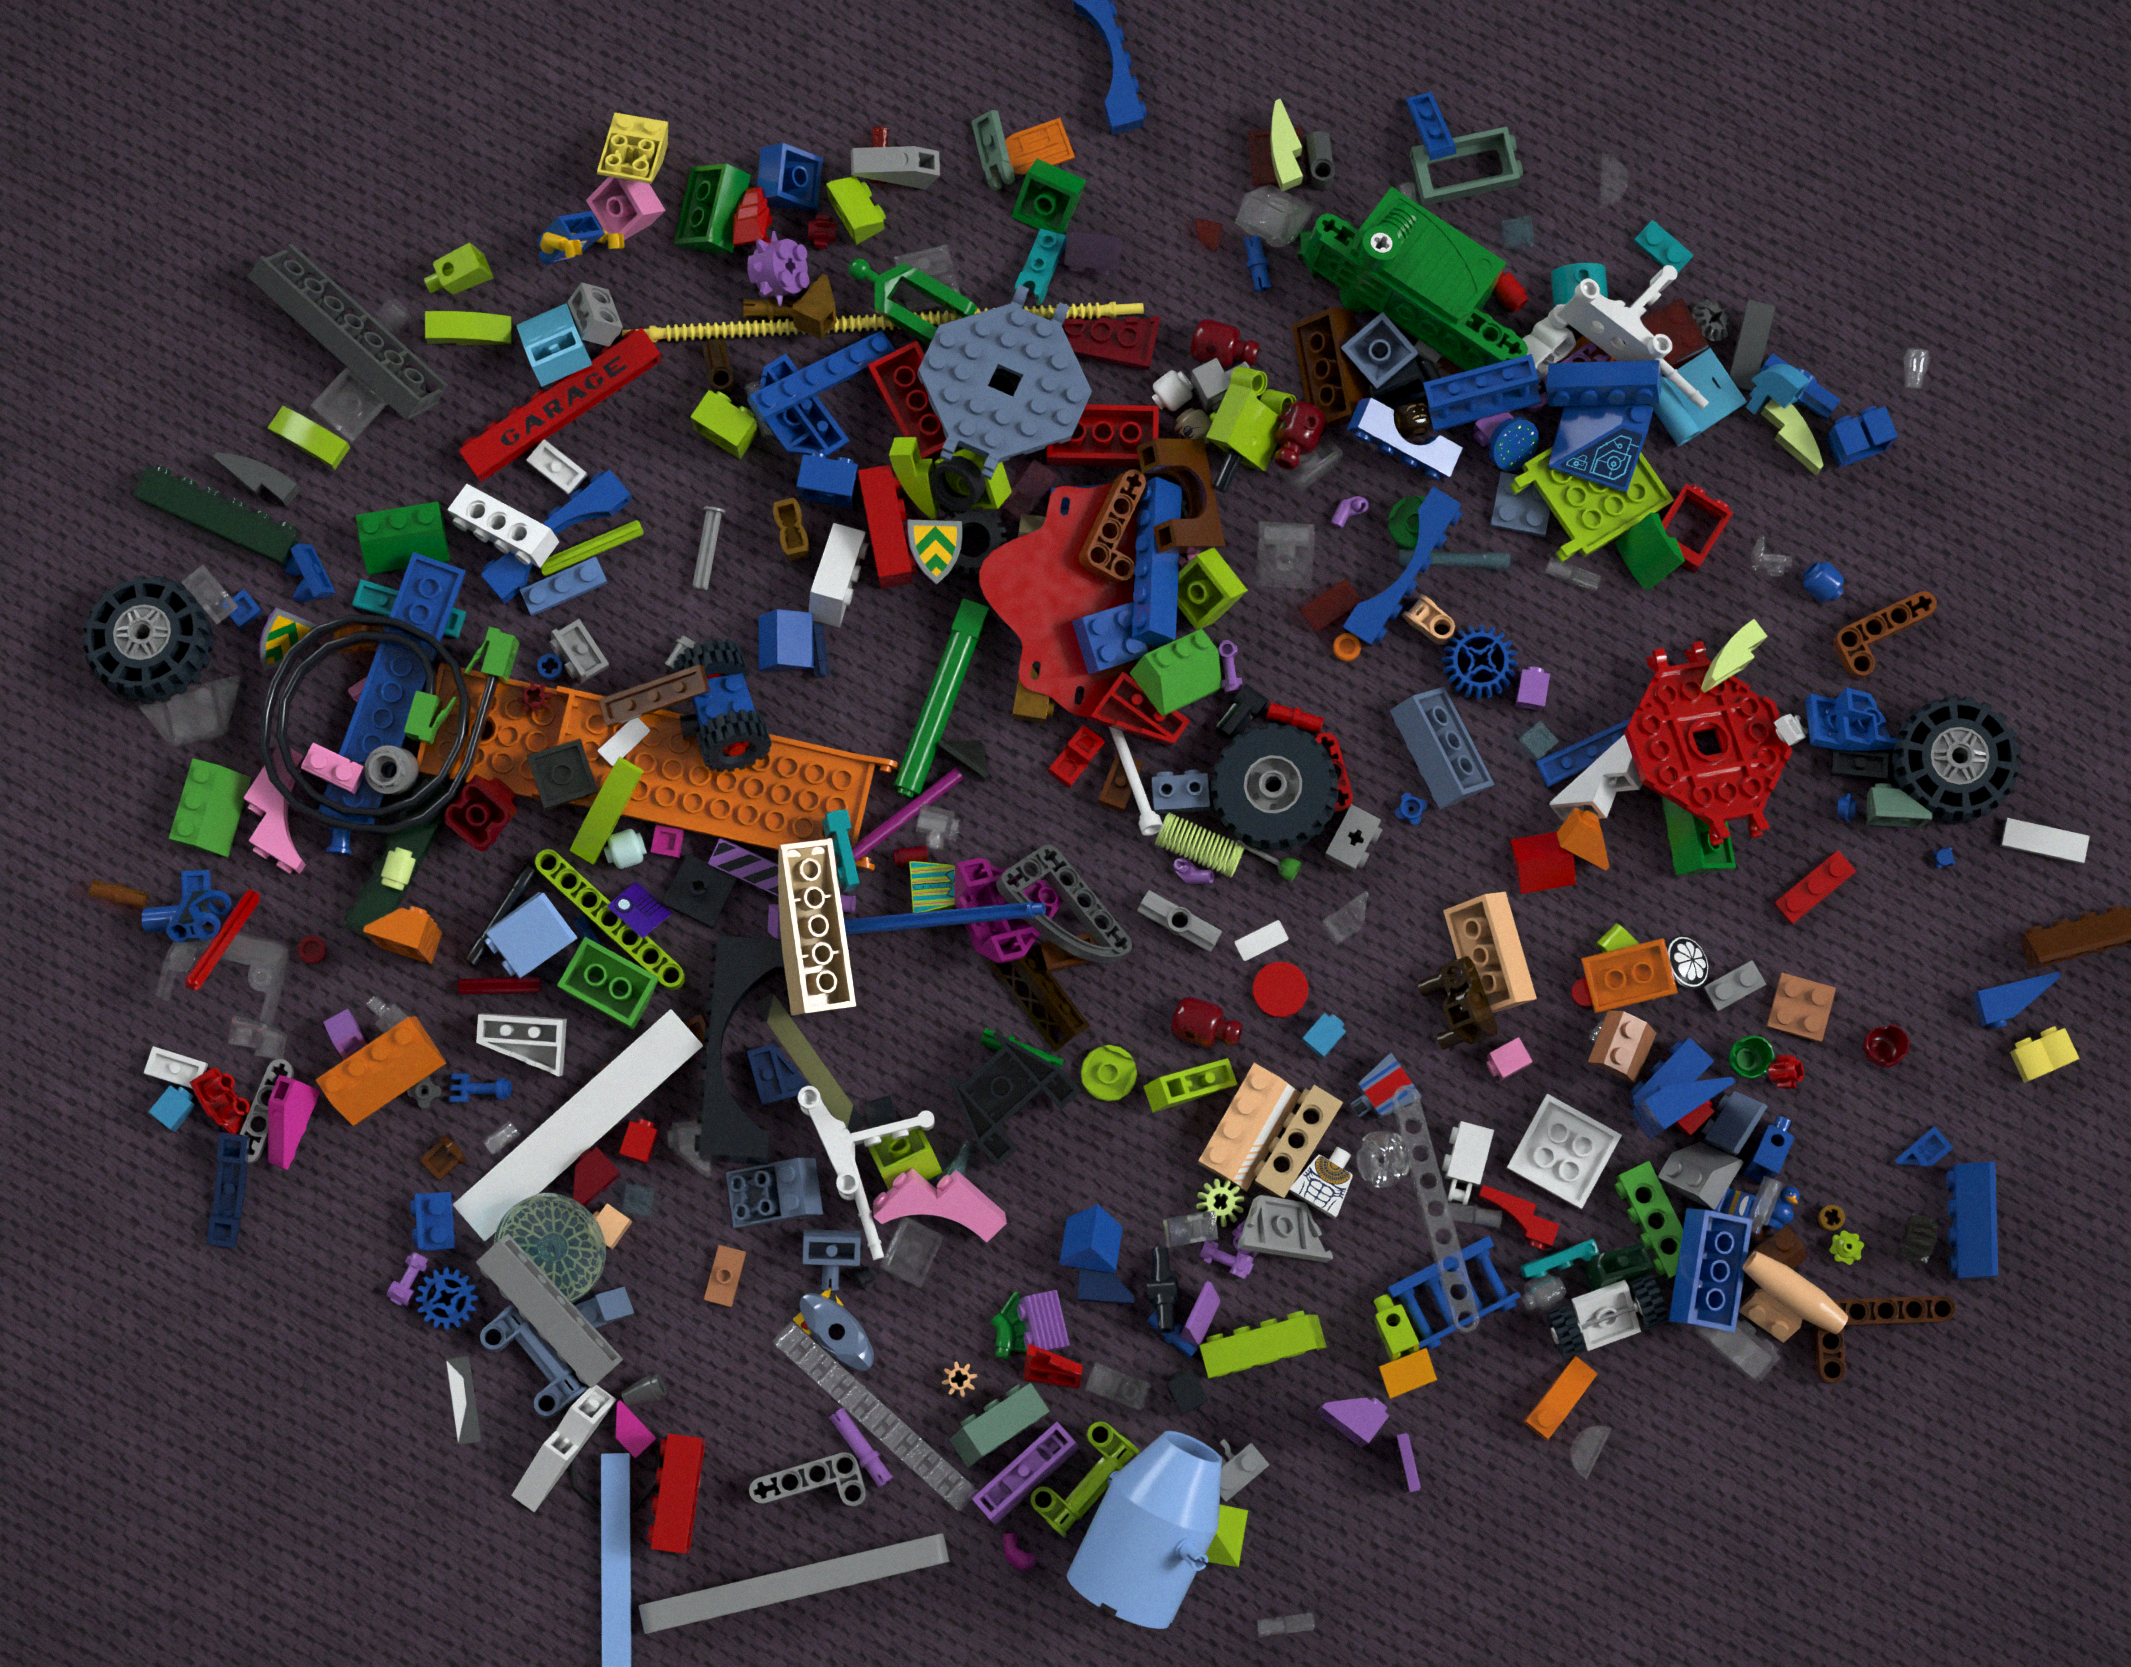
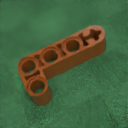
M1135 469L1128 470L1115 478L1079 554V562L1083 568L1113 584L1128 580L1134 574L1135 565L1133 561L1115 549L1145 488L1146 480L1143 473ZM1115 501L1121 504L1122 514H1118L1115 511ZM1103 526H1107L1111 531L1109 539L1102 533ZM1092 550H1095L1099 555L1098 563L1091 559L1090 554ZM1116 563L1120 564L1123 568L1122 576L1117 575L1114 567Z
M1926 591L1918 592L1841 629L1836 635L1833 645L1849 677L1860 681L1868 677L1873 671L1875 660L1869 646L1929 618L1937 605L1933 594ZM1918 603L1927 605V608L1925 610L1923 608H1920L1914 611L1913 614L1911 613V610L1914 609ZM1897 612L1901 614L1903 623H1895L1891 619V613ZM1874 624L1878 628L1879 634H1869L1866 625ZM1845 635L1850 636L1854 641V646H1845L1842 643L1841 637ZM1854 661H1863L1866 664L1867 670L1864 672L1858 671L1854 666Z

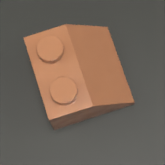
M1608 1010L1588 1063L1632 1084H1637L1656 1032L1647 1022L1627 1012Z

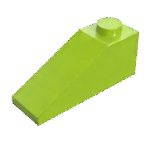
M1226 1058L1159 1077L1143 1087L1154 1113L1236 1086L1237 1081L1230 1061Z

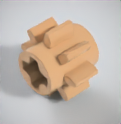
M956 1361L954 1370H944L949 1375V1379L942 1381V1384L951 1385L950 1395L957 1390L964 1397V1390L967 1387L971 1390L975 1389L970 1384V1379L977 1378V1374L969 1375L967 1371L970 1369V1364H967L963 1369L959 1368V1364ZM956 1372H961L962 1376L968 1377V1380L963 1382L964 1386L958 1387L957 1383L951 1382V1379L956 1377Z

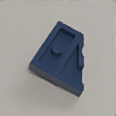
M774 1044L746 1051L760 1106L798 1097V1093L803 1087L812 1086L797 1072L798 1070L783 1057V1053Z

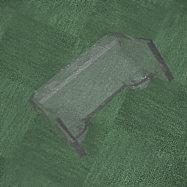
M204 924L202 926L206 930H214L212 925ZM238 932L220 959L250 965L248 973L250 986L256 991L266 993L259 1020L266 1026L272 1027L290 960L289 949L280 941ZM213 938L183 943L173 941L166 953L155 994L156 997L163 1002L169 1003L176 973L188 971L195 962L196 954H203Z

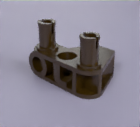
M1468 956L1449 961L1440 967L1438 974L1418 981V988L1423 997L1446 989L1447 995L1442 1008L1450 1029L1437 1033L1438 1043L1443 1050L1464 1041L1472 1045L1497 1034V1024L1473 961ZM1457 969L1462 971L1460 980L1456 977Z

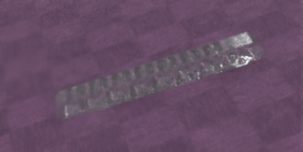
M1408 1085L1401 1086L1394 1092L1391 1099L1394 1115L1450 1320L1457 1332L1466 1334L1478 1326V1310L1419 1095L1413 1087ZM1400 1093L1411 1095L1412 1105L1408 1107L1401 1106L1398 1102V1095ZM1406 1121H1417L1420 1125L1419 1133H1408L1405 1129ZM1417 1147L1424 1148L1428 1155L1427 1160L1423 1162L1415 1160L1412 1153L1413 1149ZM1421 1176H1432L1435 1180L1434 1188H1423L1420 1184ZM1431 1202L1439 1203L1442 1206V1215L1439 1217L1431 1216L1428 1212V1204ZM1446 1230L1450 1235L1449 1243L1439 1244L1435 1239L1436 1231ZM1446 1257H1452L1457 1261L1458 1267L1455 1272H1448L1444 1269L1443 1260ZM1453 1285H1460L1464 1288L1465 1297L1462 1300H1456L1451 1296L1450 1290ZM1466 1312L1472 1316L1473 1323L1471 1327L1464 1328L1459 1324L1458 1316L1460 1313Z
M792 1321L772 1341L959 1513L979 1492Z

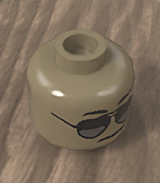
M1190 408L1176 419L1175 432L1180 439H1204L1205 448L1212 443L1206 438L1212 421L1204 410Z

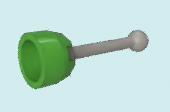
M1240 839L1237 841L1245 845L1244 849L1277 865L1280 876L1290 882L1293 881L1300 869L1301 862L1288 857L1280 861L1255 847L1252 848L1244 844Z

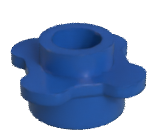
M1405 793L1401 796L1402 802L1400 807L1395 810V816L1398 819L1404 818L1409 820L1412 825H1417L1421 822L1420 816L1422 811L1427 808V803L1424 799L1419 800L1410 793ZM1413 807L1414 810L1409 811L1408 808Z
M1848 793L1847 797H1839L1837 815L1838 819H1845L1847 823H1851V817H1856L1857 800H1853L1851 793Z

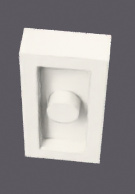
M543 440L526 460L528 464L569 496L587 477V473L546 440Z
M153 1046L144 1074L192 1089L189 1082L204 1074L208 1064Z

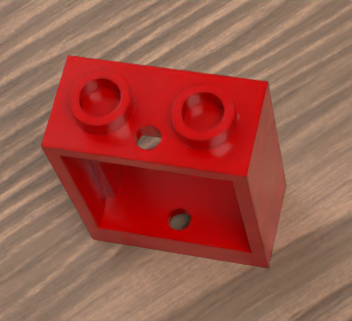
M1685 484L1662 521L1664 529L1666 530L1684 500L1720 520L1700 554L1677 541L1685 560L1681 565L1696 573L1733 512L1729 510L1730 507L1725 502L1719 499L1714 501L1705 495L1706 492L1696 485L1689 486Z

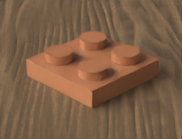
M1781 973L1766 1027L1821 1043L1836 988Z

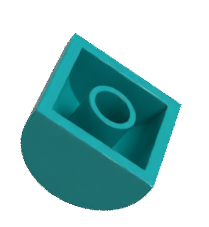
M1576 263L1554 269L1551 272L1554 308L1559 304H1567L1576 295V286L1584 279L1594 280L1600 288L1599 294L1609 299L1606 267L1598 263Z

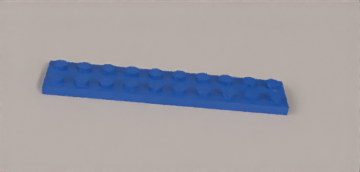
M413 552L389 617L407 622L435 636L441 643L465 578L466 570ZM385 627L384 632L398 633L415 641L431 659L433 665L437 652L431 645L400 630ZM379 643L339 755L365 767L368 756L375 749L386 745L403 747L407 736L404 730L415 692H423L427 680L423 664L413 651L398 644ZM394 763L387 767V775L390 778L396 766ZM364 777L355 795L328 783L324 796L344 806L380 808L385 793L374 790L367 782L366 777ZM321 804L318 810L327 816L353 823L375 824L376 821L374 818L345 817Z

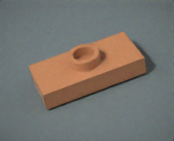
M721 1245L718 1246L704 1301L732 1308L746 1252Z

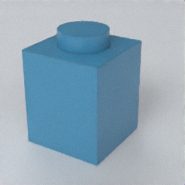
M1324 1013L1302 1038L1301 1042L1323 1060L1345 1034L1346 1031L1342 1028L1344 1023L1335 1015L1331 1014L1329 1017Z
M170 1085L149 1110V1113L175 1132L196 1107L191 1102L194 1096L182 1086L177 1090Z

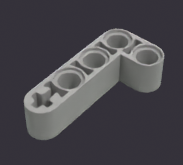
M845 1452L757 1478L750 1484L749 1494L755 1502L767 1504L836 1483L842 1501L848 1506L855 1507L865 1501L866 1488L856 1458ZM842 1458H849L853 1462V1469L848 1474H842L837 1469V1464ZM815 1466L823 1467L826 1472L825 1478L821 1482H813L810 1478V1471ZM789 1474L795 1475L798 1479L797 1487L791 1491L784 1489L782 1484L784 1477ZM777 1478V1487L781 1492L780 1495L776 1496V1490L768 1491L765 1499L761 1495L755 1494V1491L759 1489L760 1483L769 1487L774 1485L772 1479ZM852 1485L858 1486L861 1490V1497L855 1502L848 1501L845 1497L846 1489Z

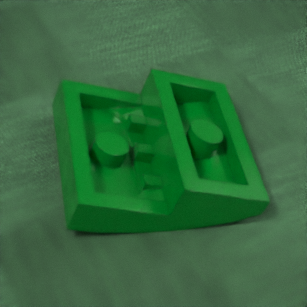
M1649 513L1615 542L1627 567L1645 590L1653 588L1685 562L1676 538L1667 536L1658 513Z

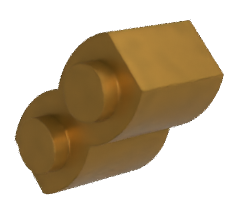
M794 498L774 502L773 514L776 527L780 532V543L785 558L789 562L808 558L810 551L806 531L803 528V519L798 502Z

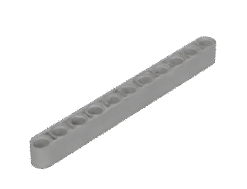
M942 1533L650 1602L638 1607L644 1634L926 1568L950 1562L944 1534Z

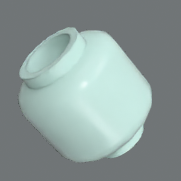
M626 829L610 835L607 840L608 846L603 847L608 863L614 862L619 869L641 863L643 861V854L647 853L640 832L635 833L633 829Z

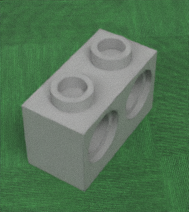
M581 282L567 301L582 340L609 347L623 328L608 289Z

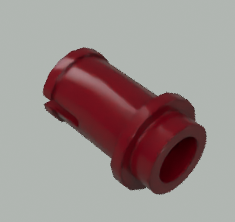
M926 844L903 849L901 846H898V849L893 850L894 865L904 868V865H909L910 861L928 863Z

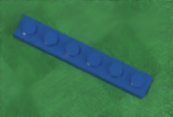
M881 330L750 394L747 402L760 421L763 422L867 371L868 364L896 350Z

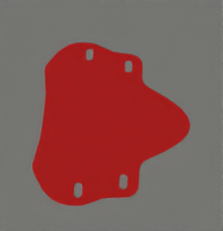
M1113 483L1092 488L1057 487L1050 495L1046 520L1042 527L1032 533L1011 540L992 551L983 561L979 570V583L984 597L995 612L1021 639L1023 648L1018 672L1021 684L1031 691L1053 698L1070 713L1082 717H1089L1120 673L1124 672L1133 678L1130 672L1135 667V660L1088 674L1072 621L1130 602L1134 603L1135 574L1128 580L1113 584L1086 570L1079 562L1080 551ZM1064 497H1068L1070 499L1068 514L1063 516L1060 513L1061 502ZM1118 502L1116 512L1122 514V506ZM1138 503L1115 549L1128 556L1134 565L1136 560L1135 543L1137 538L1136 519ZM1103 526L1102 533L1109 539L1111 531L1107 526ZM1092 550L1090 554L1091 559L1098 563L1099 555L1095 550ZM1116 563L1114 567L1117 575L1122 576L1123 568L1120 564ZM1034 661H1038L1041 664L1037 680L1031 678ZM1078 686L1084 688L1083 701L1080 705L1074 702Z

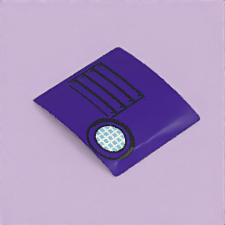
M638 882L628 887L607 906L642 938H645L655 927L673 914Z

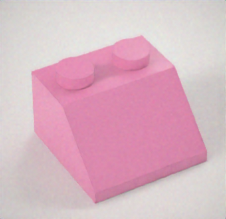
M608 177L586 200L603 230H606L608 234L621 233L624 236V240L650 226L665 211L649 183Z

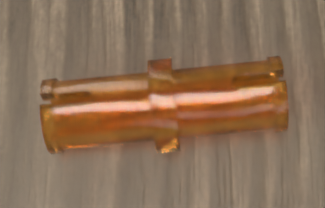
M93 879L89 889V896L111 900L116 905L124 903L145 909L149 892L125 887V884L119 882L115 885Z

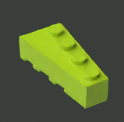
M1304 1311L1288 1314L1287 1321L1278 1323L1275 1318L1260 1322L1261 1328L1250 1330V1326L1233 1330L1234 1335L1224 1338L1223 1333L1207 1337V1343L1201 1344L1200 1349L1208 1378H1216L1250 1369L1255 1365L1260 1366L1276 1362L1280 1358L1302 1355L1312 1349L1321 1350L1327 1348L1318 1315H1305Z

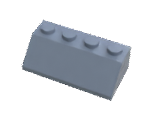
M1445 686L1413 695L1390 710L1394 723L1399 728L1407 748L1419 767V772L1425 779L1432 793V798L1437 803L1439 809L1457 804L1495 785Z

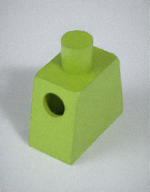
M468 243L434 261L433 266L436 273L424 278V281L430 293L444 288L451 294H456L491 280L494 277L484 253L471 243Z
M1389 1294L1376 1298L1374 1303L1378 1313L1375 1315V1324L1390 1361L1392 1362L1419 1351L1418 1339L1402 1304L1394 1306ZM1389 1323H1396V1324H1398V1325L1392 1327V1326H1389L1388 1324H1389Z

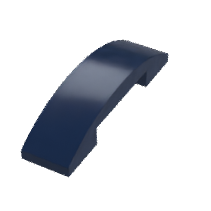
M219 1133L216 1159L218 1161L213 1211L209 1218L207 1244L236 1247L246 1189L249 1136Z

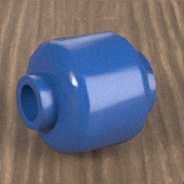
M1816 561L1802 575L1804 578L1803 588L1818 602H1825L1827 600L1833 602L1843 593L1841 587L1844 583V577L1829 562L1819 563Z

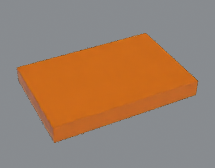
M1664 938L1581 958L1595 1013L1678 993Z

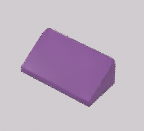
M1205 1282L1180 1335V1339L1197 1347L1201 1345L1220 1304L1219 1296L1211 1282Z

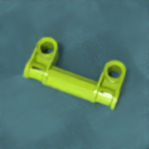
M1105 1422L1093 1423L1089 1426L1086 1434L1090 1445L1103 1456L1064 1500L1052 1489L1043 1486L1033 1490L1030 1495V1504L1033 1509L1064 1538L1067 1536L1066 1531L1077 1519L1081 1520L1109 1487L1107 1480H1112L1109 1477L1110 1474L1123 1469V1466L1134 1454L1138 1455L1140 1452L1129 1440L1117 1433ZM1098 1426L1105 1428L1108 1434L1106 1441L1103 1443H1097L1092 1438V1431ZM1125 1448V1449H1126L1125 1452L1117 1459V1456H1118V1455L1123 1451V1449ZM1040 1491H1046L1051 1497L1049 1506L1045 1508H1040L1035 1502V1496ZM1069 1513V1516L1060 1524V1521Z

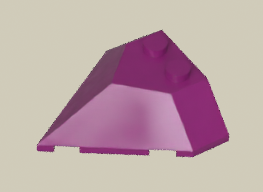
M983 858L957 862L955 864L954 903L956 908L1009 904L999 893L996 886L997 879L1009 868L1001 869L990 865V861ZM1016 877L1014 880L1007 883L1010 886L1015 885L1018 882V879ZM1043 880L1038 881L1023 891V894L1034 903L1044 902L1046 907L1045 915L1050 919L1063 902L1057 892L1052 887L1047 886L1046 881ZM1023 918L964 924L976 952L999 964L1023 958L1041 934Z

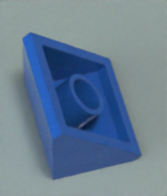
M776 609L758 616L760 672L814 668L813 613Z
M1098 1204L1068 1217L1059 1264L1116 1273L1123 1227Z

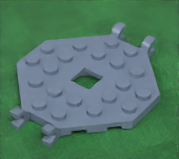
M1022 285L1018 286L1011 304L939 325L917 373L921 384H924L928 393V400L936 417H939L944 428L943 433L946 441L940 458L950 462L957 445L986 457L987 460L983 466L981 476L990 480L998 463L1007 461L1012 456L1022 453L1026 455L1045 449V446L1057 442L1061 444L1070 441L1092 393L1062 328L1070 306L1059 302L1052 321L1024 310L1022 307L1029 288ZM996 369H1004L1020 377L1021 381L1013 397L988 386Z

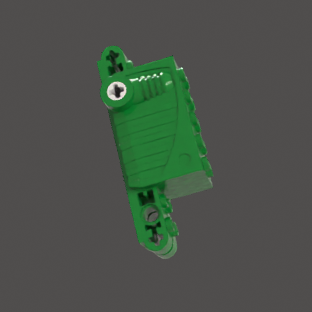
M1391 187L1359 230L1355 229L1350 222L1343 221L1333 214H1323L1317 219L1305 248V255L1310 261L1308 266L1341 288L1339 291L1340 300L1348 310H1353L1355 313H1364L1370 309L1375 310L1379 314L1383 312L1391 322L1465 371L1527 355L1528 347L1525 341L1518 337L1513 330L1503 327L1494 321L1490 315L1481 312L1488 302L1507 262L1395 188Z

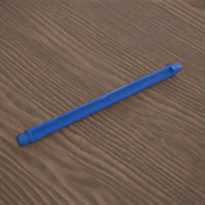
M1030 901L1000 906L993 905L844 919L846 935L875 931L882 932L940 925L1000 921L1004 919L1034 918L1037 915H1045L1046 907L1044 902L1034 903Z

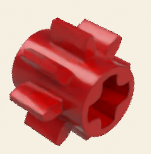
M1777 1055V1062H1772L1769 1066L1770 1080L1773 1083H1777V1088H1796V1082L1802 1081L1804 1077V1068L1801 1061L1796 1060L1795 1055Z

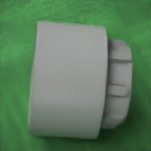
M386 745L370 753L365 762L364 772L367 782L374 790L385 794L400 795L406 793L415 785L419 775V766L414 755L408 750ZM394 763L397 772L390 778L387 775V767Z

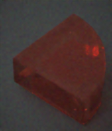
M1196 218L1195 230L1198 238L1207 249L1217 252L1223 224Z

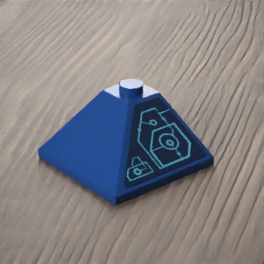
M1644 404L1564 406L1547 468L1626 493L1648 432L1654 408Z

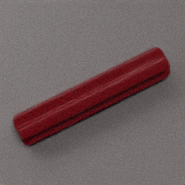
M539 977L460 979L458 981L459 994L538 993L542 989V981Z

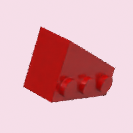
M1124 672L1118 675L1087 718L1089 721L1167 746H1171L1177 741L1190 722L1189 719L1177 710L1162 717L1137 682Z

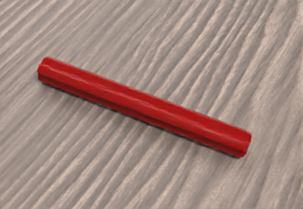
M250 889L242 896L217 935L186 977L185 986L187 989H192L193 991L200 989L259 903L260 894Z

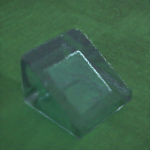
M1531 215L1502 222L1505 249L1532 247L1534 235Z

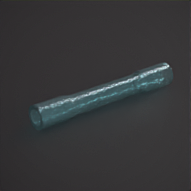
M1399 549L1398 565L1408 566L1415 550ZM1432 552L1429 556L1433 560L1430 565L1510 569V552Z

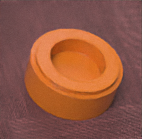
M1345 633L1335 639L1333 653L1338 660L1351 662L1360 654L1361 644L1355 635Z

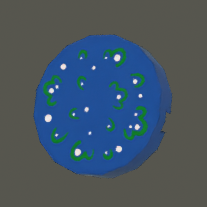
M1517 417L1515 419H1506L1496 427L1489 441V444H1491L1489 457L1493 464L1505 471H1515L1531 460L1539 442L1538 430L1535 425L1523 417Z

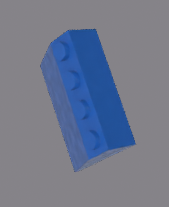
M1733 1077L1686 1082L1670 1084L1663 1089L1657 1085L1633 1102L1636 1108L1630 1111V1113L1650 1140L1732 1085L1735 1080Z

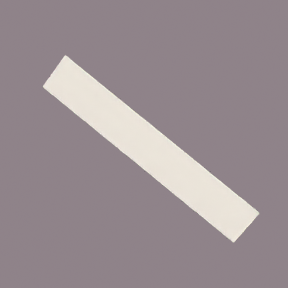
M670 1009L459 1198L453 1206L478 1235L486 1241L503 1226L506 1217L519 1203L540 1193L585 1150L590 1148L703 1046L702 1043ZM529 1199V1200L525 1201L524 1203H522V1204H520V1205L527 1204V1203L530 1202L532 1199Z

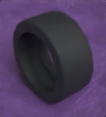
M952 456L950 462L943 460L930 475L929 484L933 496L943 507L952 511H965L970 509L984 493L985 480L981 476L982 472L979 467L971 460L962 456ZM945 472H953L964 479L970 494L962 495L955 492L947 483Z

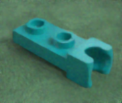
M1040 228L1024 269L1019 274L1014 292H1016L1019 285L1029 288V291L1034 292L1037 305L1043 303L1048 291L1047 287L1067 242L1066 235Z
M847 809L828 812L825 814L826 818L822 819V826L825 838H831L833 842L834 856L838 867L836 868L838 884H842L843 892L853 891L860 882L848 832L852 828Z

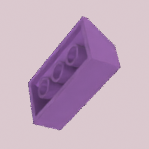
M1374 1397L1371 1400L1368 1398H1356L1328 1402L1322 1405L1316 1412L1361 1448L1371 1441L1390 1416L1385 1412L1387 1407Z

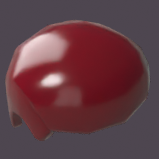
M1895 1024L1885 1027L1877 1026L1865 1037L1863 1050L1869 1062L1881 1068L1893 1067L1899 1064L1909 1052L1910 1040L1906 1032Z

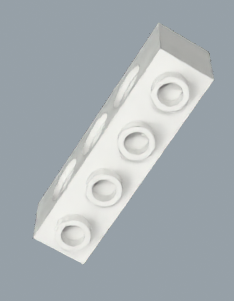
M468 484L465 485L447 509L454 518L452 522L462 531L469 529L478 539L485 543L488 540L493 542L495 547L505 554H508V552L515 554V557L525 565L532 563L540 568L559 543L551 528Z

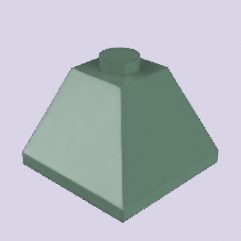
M1875 784V788L1872 787L1867 792L1866 825L1923 828L1932 819L1930 811L1902 790L1892 789L1891 784Z

